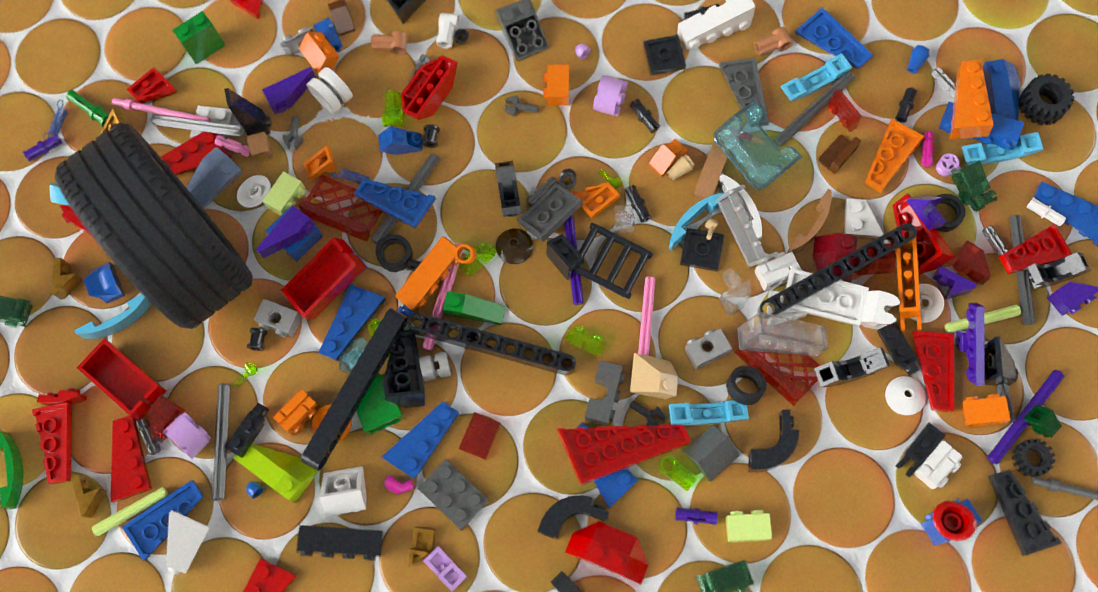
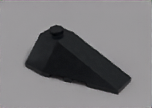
M229 88L224 89L227 106L240 125L243 126L248 136L265 132L266 135L271 134L270 127L272 122L270 116H266L261 108Z
M403 330L393 347L383 378L385 400L403 408L425 406V389L416 335L410 330Z

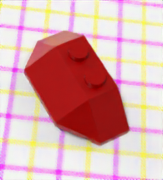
M442 55L438 59L421 66L401 93L403 113L417 120L433 116L453 88L458 65L457 61Z
M600 521L572 533L565 550L566 554L639 585L642 584L649 566L636 536Z

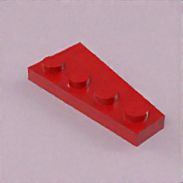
M201 132L162 155L161 158L175 175H179L185 171L197 169L202 159L215 147L220 149L230 159L232 156L224 148L225 146L222 145L221 147L215 144L217 133Z
M1054 223L1022 244L1005 252L999 259L1006 272L1012 274L1028 270V266L1035 263L1043 265L1058 261L1072 255V252Z
M914 330L912 335L931 411L952 413L954 411V334Z
M69 403L32 409L33 416H36L37 424H35L36 431L39 432L41 442H39L40 449L43 450L45 456L43 462L48 484L71 482L72 404Z
M130 415L113 421L110 500L112 503L152 490L136 420Z
M259 559L243 592H285V589L297 578V575L268 561Z

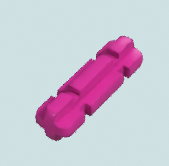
M928 131L923 133L922 156L924 157H922V165L924 167H931L933 165L934 134Z

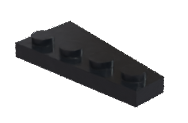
M1010 469L988 476L1022 556L1062 544L1061 540L1051 532V526L1048 522L1043 520L1036 511L1038 508L1035 504L1028 500L1025 490Z

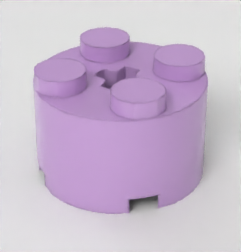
M603 75L597 88L598 93L594 99L593 110L618 117L621 110L619 105L624 103L626 94L623 92H626L628 81Z
M185 412L163 431L191 459L211 439L207 432L200 425H197Z

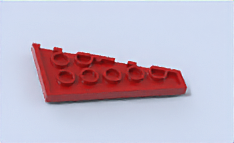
M659 424V426L638 425L636 427L604 426L557 429L580 486L691 443L684 425Z

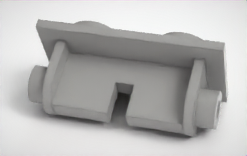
M304 27L298 31V34L294 36L288 35L282 39L283 42L280 45L281 47H286L283 49L286 56L289 54L291 56L300 51L299 43H302L307 32H313L312 27Z

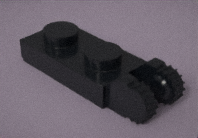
M928 422L905 450L904 455L895 467L898 469L902 468L907 459L910 458L914 464L906 471L905 475L911 477L946 435Z

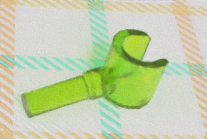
M602 169L599 170L598 173L607 179L614 189L622 186L619 176L611 178Z
M247 362L244 364L243 367L246 372L235 383L237 387L246 378L257 373L258 369L255 363Z

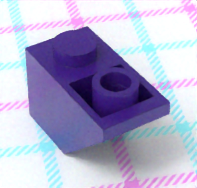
M1068 282L1048 296L1047 299L1061 316L1068 312L1072 315L1081 309L1079 304L1084 302L1087 305L1097 298L1094 294L1098 292V287Z

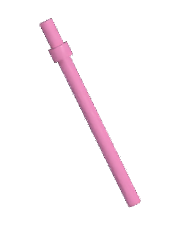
M112 99L113 105L124 107L127 110L133 111L135 109L159 115L211 122V119L207 117L141 104L131 99Z

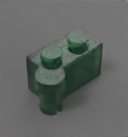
M980 160L969 161L950 170L952 181L959 191V199L964 205H970L977 212L985 208V205L997 201V196L992 197L996 193L993 190H989L990 185Z
M0 296V322L12 328H17V326L25 327L33 306L30 304V301L25 299Z
M745 560L695 577L701 592L749 591L748 586L754 584Z

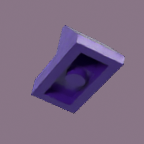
M918 196L907 200V203L928 230L942 227L946 223L940 212L935 208L943 199L942 197Z
M942 266L936 270L932 277L939 285L949 287L944 300L968 294L977 285Z

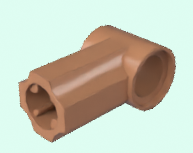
M785 27L777 28L771 35L754 41L755 51L760 56L775 50L785 51L793 45V41Z
M395 31L392 35L373 34L371 36V48L373 51H391L396 55L406 53L407 34L402 31Z

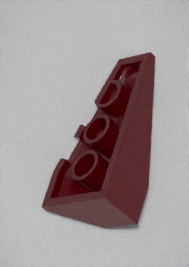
M843 233L816 236L814 238L812 256L817 271L855 251L858 236ZM854 258L849 259L852 266H854ZM832 268L834 275H841L838 268ZM853 274L841 281L851 283Z

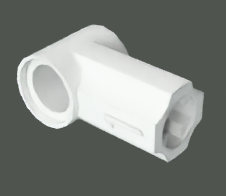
M440 13L439 32L436 43L441 48L448 49L452 47L455 31L459 27V15Z

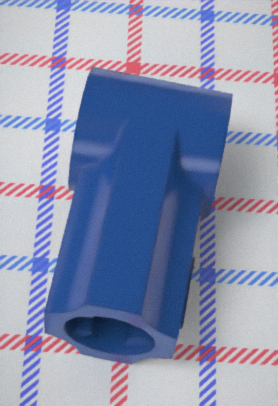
M328 17L314 24L315 31L321 32L335 51L339 52L343 45L336 34L330 18Z

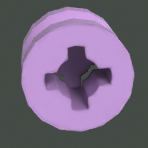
M948 153L943 155L936 164L937 172L945 177L952 175L959 166V159L954 154Z

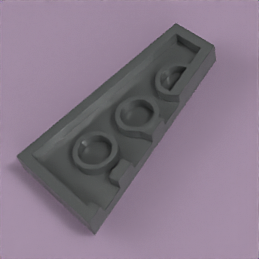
M756 58L720 62L719 67L749 127L768 125L769 119Z

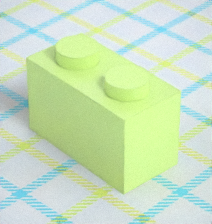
M283 171L263 199V203L268 209L282 215L292 205L295 206L298 199L303 197L306 188L302 181Z
M763 510L751 511V514L743 515V511L730 512L731 515L726 517L728 542L769 541L772 539L770 513L764 514Z

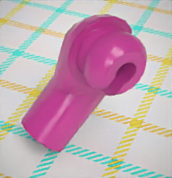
M390 475L385 478V487L395 494H402L415 489L412 480L400 483L394 476Z

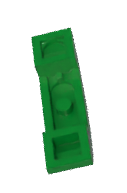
M0 430V451L4 452L7 486L0 488L1 508L13 510L16 508L22 492L23 463L20 451L9 433Z

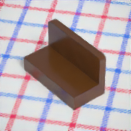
M839 135L819 157L818 162L835 174L858 149L861 140L855 137L852 141H849L843 135Z

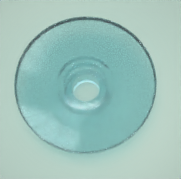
M358 338L354 340L344 351L339 363V368L342 372L348 373L352 371L368 344L365 339Z

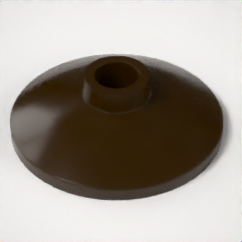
M508 229L501 233L496 241L498 256L509 264H520L526 261L533 251V242L530 235L521 229ZM515 241L517 245L511 246V242Z

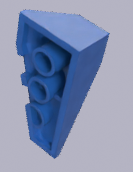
M1005 59L985 62L982 67L991 113L1018 121L1020 80L1015 65Z

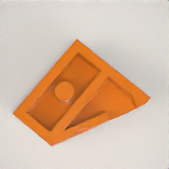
M608 182L598 186L585 187V190L578 192L570 191V193L582 201L583 205L580 208L591 220L620 198V194Z

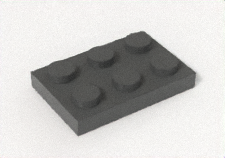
M556 183L517 221L522 227L544 242L583 203L578 197Z
M446 459L417 488L461 531L489 502V499Z

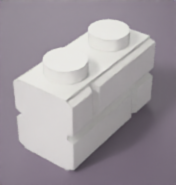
M781 252L775 256V259L757 264L755 274L763 290L766 291L787 282L791 268L801 270L793 252L787 254Z
M941 441L927 457L926 461L917 468L914 475L931 489H935L938 486L942 488L949 480L946 476L950 472L954 473L961 466L959 461L962 455L948 443Z

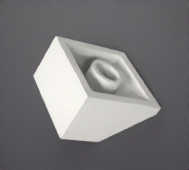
M363 466L323 473L320 500L326 517L366 510L367 494Z

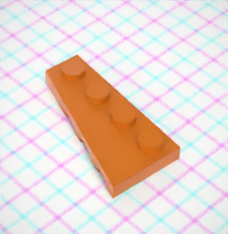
M891 118L865 184L882 193L922 142L924 136Z

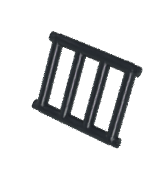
M592 222L590 224L591 230L579 250L580 255L583 258L585 257L597 233L607 237V240L590 271L580 266L572 271L622 297L630 299L632 294L630 292L647 259H650L653 253ZM616 242L624 246L606 280L596 274L611 246ZM632 250L641 256L623 289L614 284V281Z

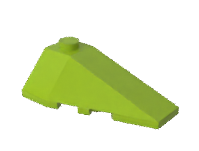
M252 444L242 458L236 454L233 457L293 503H296L319 472L302 463L300 457Z

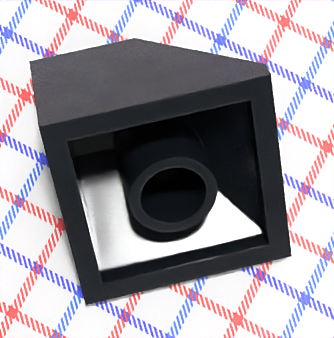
M995 337L984 345L985 385L997 386L999 384H1008L1010 386L1015 383L1018 378L1015 362L1001 338Z

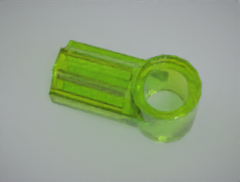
M389 90L385 93V105L382 111L383 127L402 126L401 93Z
M665 456L658 463L659 472L685 491H688L698 478L678 463L673 456ZM664 461L672 463L673 469L671 471L663 468Z

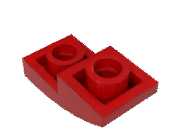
M68 388V391L60 390L59 394L49 392L47 395L39 394L37 402L45 406L63 403L74 405L86 401L87 397L80 394L78 389Z

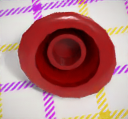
M943 501L933 511L935 528L947 539L963 541L972 537L976 531L977 522L974 514L960 503Z

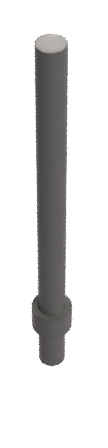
M1035 476L1031 478V484L1045 487L1049 491H1062L1098 500L1097 491L1060 483L1059 480L1052 478L1048 480Z

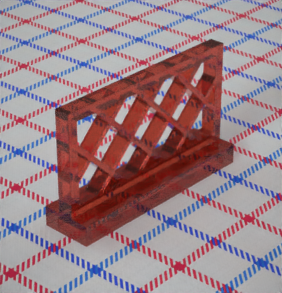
M324 175L320 176L305 200L302 199L299 203L300 211L311 219L365 242L370 238V232L383 212L380 209L370 211L368 206L370 204L365 201L354 204L352 198L356 197L354 194L356 188ZM323 182L331 184L332 188L321 191L320 187ZM345 190L348 195L337 197L336 191ZM334 192V199L324 200L323 195ZM321 196L323 201L317 204L311 202L313 198ZM350 199L352 205L341 208L339 202ZM338 204L339 209L333 211L327 209V205ZM366 206L368 212L357 215L356 208ZM354 210L355 216L347 218L343 215V212ZM370 216L371 221L368 226L360 223L359 219Z
M765 320L739 345L735 354L748 366L759 370L764 375L766 382L789 403L795 406L818 381L817 376H808L807 367L816 368L820 365L776 326L769 327L773 337L763 336V329L766 327ZM752 340H759L761 349H754L749 343ZM764 341H773L774 349H764ZM777 341H784L787 344L788 350H778ZM765 353L775 354V362H768L765 359ZM779 354H788L789 363H779ZM792 354L800 355L802 363H793ZM780 367H790V376H784L780 372ZM793 367H803L804 376H794ZM795 380L805 381V389L803 391L795 386Z

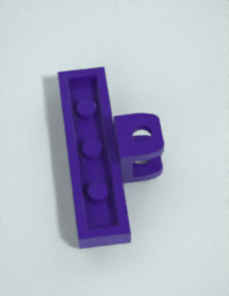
M969 303V309L966 311L969 329L966 332L963 330L956 331V346L960 351L966 352L967 359L969 360V368L966 370L968 380L979 386L984 385V306L978 303Z

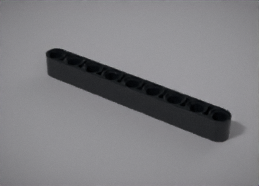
M905 223L771 296L759 305L757 311L759 317L769 320L901 248L916 237V228L910 223ZM901 230L907 231L909 238L903 237ZM884 240H889L892 243V247H887L884 244ZM867 249L873 250L875 257H870L867 254ZM850 258H854L857 260V267L852 266L850 264ZM832 268H838L841 275H834ZM815 277L822 278L824 281V285H817L815 283ZM799 286L806 289V295L798 293L797 289ZM781 296L789 298L790 302L788 305L781 303ZM763 306H770L772 314L764 313Z
M392 308L386 312L305 448L300 459L302 463L317 471L324 467L405 329L408 316Z
M412 313L407 318L409 330L416 335L561 375H570L575 369L576 361L570 354L421 313ZM419 320L422 323L419 327H413L412 322ZM434 325L440 326L438 332H432L430 328ZM456 330L459 332V335L457 337H450L449 333ZM474 335L478 340L471 343L467 340L469 336ZM488 341H495L497 343L493 348L486 346ZM513 346L516 350L513 353H507L505 348ZM526 351H532L534 353V356L532 358H526L524 356V353ZM545 356H550L553 362L547 364L542 359ZM564 361H568L571 363L572 367L569 369H565L562 367L561 363Z

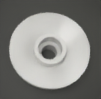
M262 175L248 178L238 189V202L248 208L261 204L271 189L270 181Z
M919 284L921 322L934 321L943 312V295L933 285ZM924 299L928 300L929 305L927 307L923 306L922 304Z
M901 376L893 379L885 391L889 407L901 415L918 413L926 402V393L923 386L911 377ZM905 391L910 392L911 397H906Z

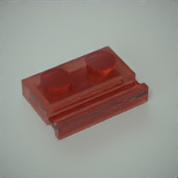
M838 89L833 92L834 95L831 97L828 106L830 111L840 119L841 125L851 132L856 129L862 116L843 92Z
M474 412L459 450L486 460L501 422Z

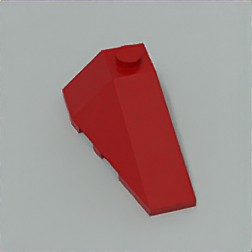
M906 194L893 204L896 226L899 227L905 223H910L917 230L918 275L938 269L955 256L936 229H927L907 203V200L912 197ZM901 230L902 236L909 238L908 232Z

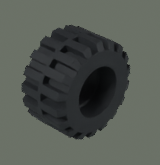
M1043 74L1038 75L1037 78L1035 77L1031 80L1019 97V106L1022 107L1020 109L1021 113H1025L1024 117L1026 119L1030 118V122H1038V125H1043L1044 123L1050 125L1052 122H1058L1073 105L1072 102L1075 96H1072L1074 91L1070 89L1071 85L1065 83L1064 78L1060 79L1055 74L1053 76L1051 74H1045V76ZM1040 95L1048 97L1053 104L1044 102Z

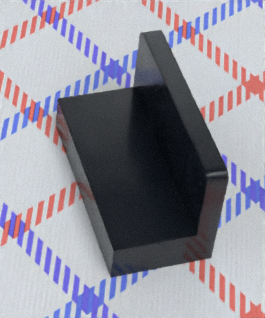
M563 234L547 242V257L566 280L571 279V270L584 264V258Z

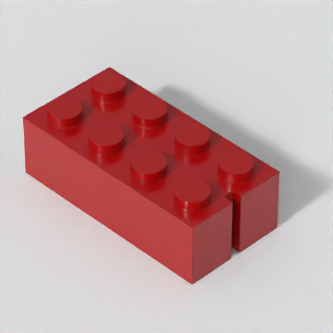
M332 237L281 289L282 293L305 319H315L366 268L356 254H352L354 251L343 239Z
M105 338L76 367L127 414L137 420L142 419L152 408L150 406L151 403L156 404L167 392L166 389L118 347Z

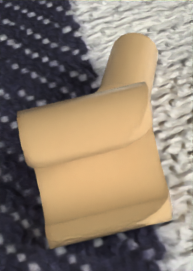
M711 217L705 224V227L709 229L707 234L708 240L711 239L719 223Z

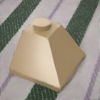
M635 353L630 392L660 399L675 397L677 394L678 375L671 361Z

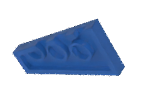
M823 7L795 30V34L834 56L842 53L850 65L858 70L873 56Z
M364 179L354 192L356 197L415 229L436 200V197L433 195H424L417 191L411 192L403 190L401 187H391L385 183Z
M1041 181L1033 197L1047 206L1051 205L1052 210L1066 218L1064 222L1066 225L1070 224L1076 228L1080 235L1083 237L1087 236L1098 247V206Z
M350 284L318 353L338 361L353 342L354 337L361 332L369 318L373 317L377 308L384 303L386 298Z
M442 401L388 450L382 458L413 479H416L459 415V412Z
M583 422L578 426L588 428ZM626 468L597 479L594 483L610 509L638 482V479Z
M194 480L189 481L122 526V529L143 561H146L168 537L169 512L173 510L187 516L204 498L203 493Z

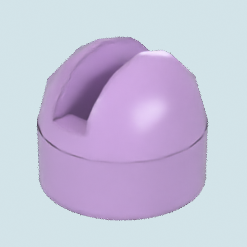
M583 43L578 44L575 48V53L581 60L585 59L591 51V48Z

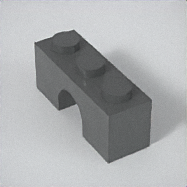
M600 360L595 376V384L604 386L608 393L603 399H589L585 421L608 426L609 421L613 422L616 410H612L614 402L618 403L620 391H617L618 385L623 384L625 373L622 372L623 366Z

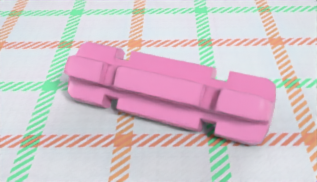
M220 134L217 135L215 139L216 145L221 147L223 145L225 146L224 148L236 153L241 152V155L246 157L250 155L248 145L243 146L238 141L230 138L225 139V136Z

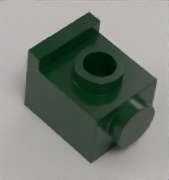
M1035 405L1023 418L1026 422L1031 423L1032 430L1035 433L1046 438H1052L1062 427L1053 410L1039 405Z

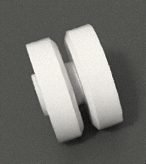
M325 67L318 73L319 79L312 78L306 86L326 110L335 114L341 108L340 102L347 103L353 95L343 80L331 69Z

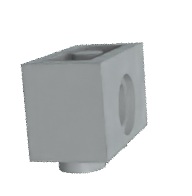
M263 299L254 320L261 329L266 331L272 329L276 331L275 334L286 338V336L293 338L303 317L297 311ZM277 317H281L278 323H274Z
M720 328L716 331L714 329L707 331L704 337L700 339L696 337L689 340L684 351L696 371L730 354L732 348ZM708 344L712 350L707 352L703 350L702 345Z

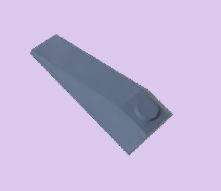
M215 147L202 159L186 188L204 209L243 173L226 154Z

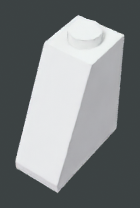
M173 510L169 512L166 566L169 567L168 571L180 575L181 572L186 574L209 530V526Z

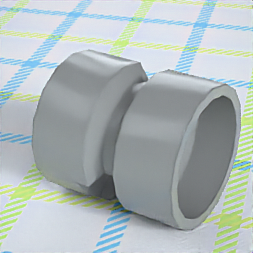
M446 351L436 353L435 357L428 355L419 358L425 382L436 380L437 376L440 378L452 376ZM439 362L440 369L436 370L435 363Z

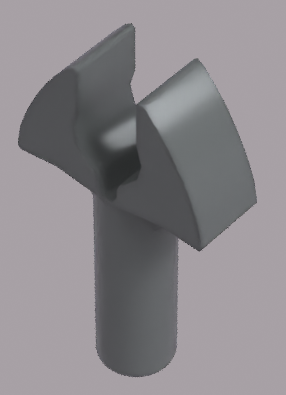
M512 96L505 100L506 104L514 105L513 107L504 106L505 111L514 117L519 110L534 113L539 111L537 105L520 103L519 96Z
M297 116L292 118L290 134L283 135L284 143L288 149H290V142L295 139L294 148L296 150L304 141L302 136L297 135L300 120Z

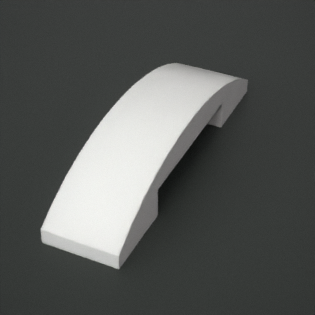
M724 174L720 176L718 181L724 193L740 186L736 181ZM743 189L738 192V198L744 206L743 209L748 219L753 224L752 227L758 240H761L762 224L759 212L749 194Z

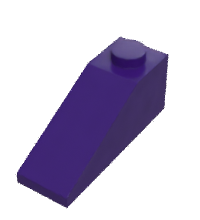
M312 67L262 89L275 115L291 108L308 89L307 83L312 78H317Z
M292 206L257 247L256 251L261 257L266 258L303 240L305 236L312 232L315 224L310 217Z

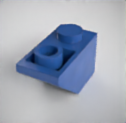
M390 126L378 135L380 152L399 155L423 150L420 133Z

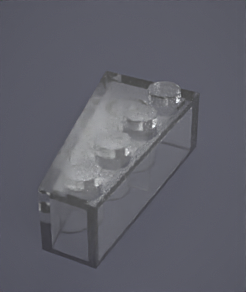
M759 312L737 328L739 350L818 356L828 348L824 326Z

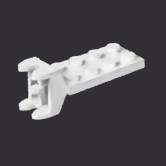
M791 268L786 288L813 273ZM815 277V283L817 285H824V281L822 278ZM839 281L790 309L855 326H860L861 324L863 327L880 329L896 321V318L888 313V310H891L893 306L899 305L900 301L896 296L887 292L868 291L869 287ZM798 287L797 290L799 294H807V291L804 287ZM784 296L782 304L788 305L790 302L789 298Z

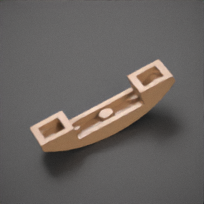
M718 131L698 180L694 196L705 199L714 195L722 170L734 143V136Z
M827 189L815 211L820 213V216L807 236L799 233L787 253L793 252L795 254L801 251L816 237L830 210L832 191L830 189Z

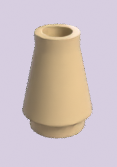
M685 154L683 157H679L667 172V175L674 181L692 171L695 164Z

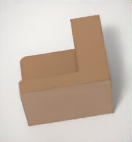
M265 132L247 136L251 156L254 157L266 153L270 159L273 158L270 139Z

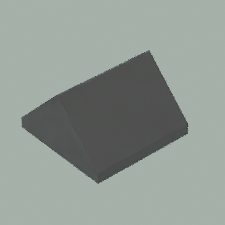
M713 425L683 450V453L709 482L740 456L730 438Z

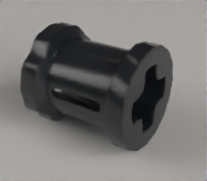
M432 124L424 125L423 130L425 134L421 144L428 148H436L438 146L437 134L440 132V128Z
M570 168L564 169L561 172L560 184L564 189H571L575 186L576 172ZM567 176L571 177L569 182L566 181Z
M250 328L251 338L247 348L254 351H264V338L268 332L261 328Z

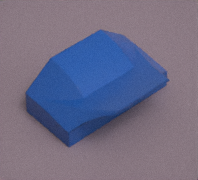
M111 262L94 269L90 275L83 279L89 296L100 298L107 304L125 296Z

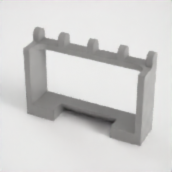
M745 184L729 190L717 198L716 201L748 267H752L777 256L778 252L776 251L771 254L764 252L761 241L758 240L752 227L753 224L749 221L743 209L744 206L738 198V192L746 188Z

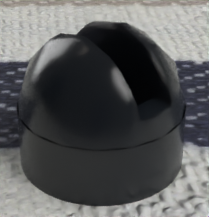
M458 29L455 32V41L458 44L463 45L468 41L469 34L465 29Z

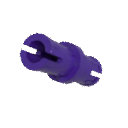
M54 134L44 141L37 142V145L23 151V153L28 158V161L31 162L43 154H48V151L62 145L63 142L57 134Z
M676 507V521H689L697 525L698 523L717 525V512L702 511L699 508L684 509Z

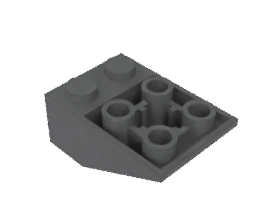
M520 0L495 11L501 30L516 61L549 48L531 0Z

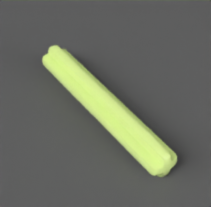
M1013 305L984 313V325L1018 316L1021 314V309L1019 305ZM967 318L946 323L944 325L945 331L952 334L959 330L969 329V321Z
M161 487L93 525V533L100 536L157 504L168 496L167 490Z

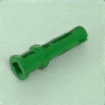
M70 90L66 94V99L88 113L90 119L98 121L102 127L104 126L105 119L108 118L110 113L105 112L99 105L95 106L74 90Z

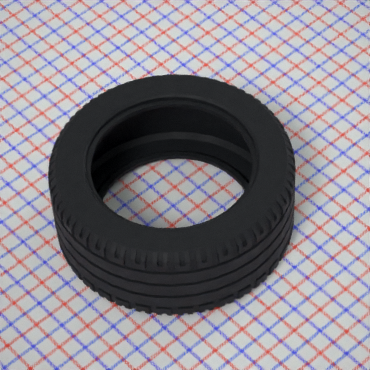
M119 122L113 125L110 131L106 130L96 137V141L92 140L82 147V151L78 150L68 157V160H64L56 167L55 181L79 220L133 285L164 316L177 326L187 329L196 328L202 321L215 314V310L219 311L228 304V301H232L241 294V291L247 290L252 285L253 275L224 234L168 165L130 124Z

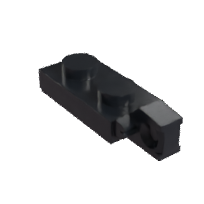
M894 322L878 329L877 333L894 363L900 368L904 367L908 376L918 372L919 369L915 363L917 361L916 355L898 324Z
M257 403L242 421L225 448L242 458L265 426L263 424L264 417L269 409Z

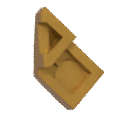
M414 527L407 567L413 566L432 551L436 529Z

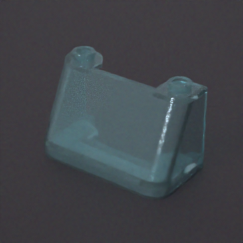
M754 100L718 128L714 133V140L754 189L762 190L794 165L802 156L794 147L787 146L780 150L758 124V121L763 117V109Z

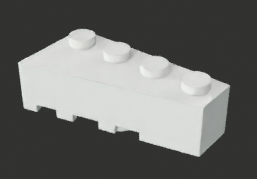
M726 0V3L719 7H716V5L710 7L704 15L698 13L679 23L677 34L685 50L695 49L701 44L711 43L717 38L730 36L733 32L746 30L751 26L756 6L752 0Z

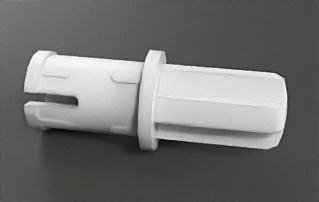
M1034 197L1026 207L1040 215L1042 219L1045 217L1058 226H1061L1066 220L1063 215L1052 210L1051 205L1047 206Z

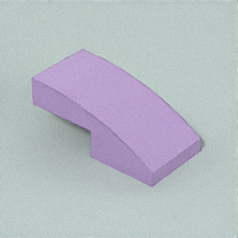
M439 546L423 560L451 591L467 577Z

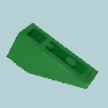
M447 291L443 310L445 315L449 317L502 325L505 306L467 294Z

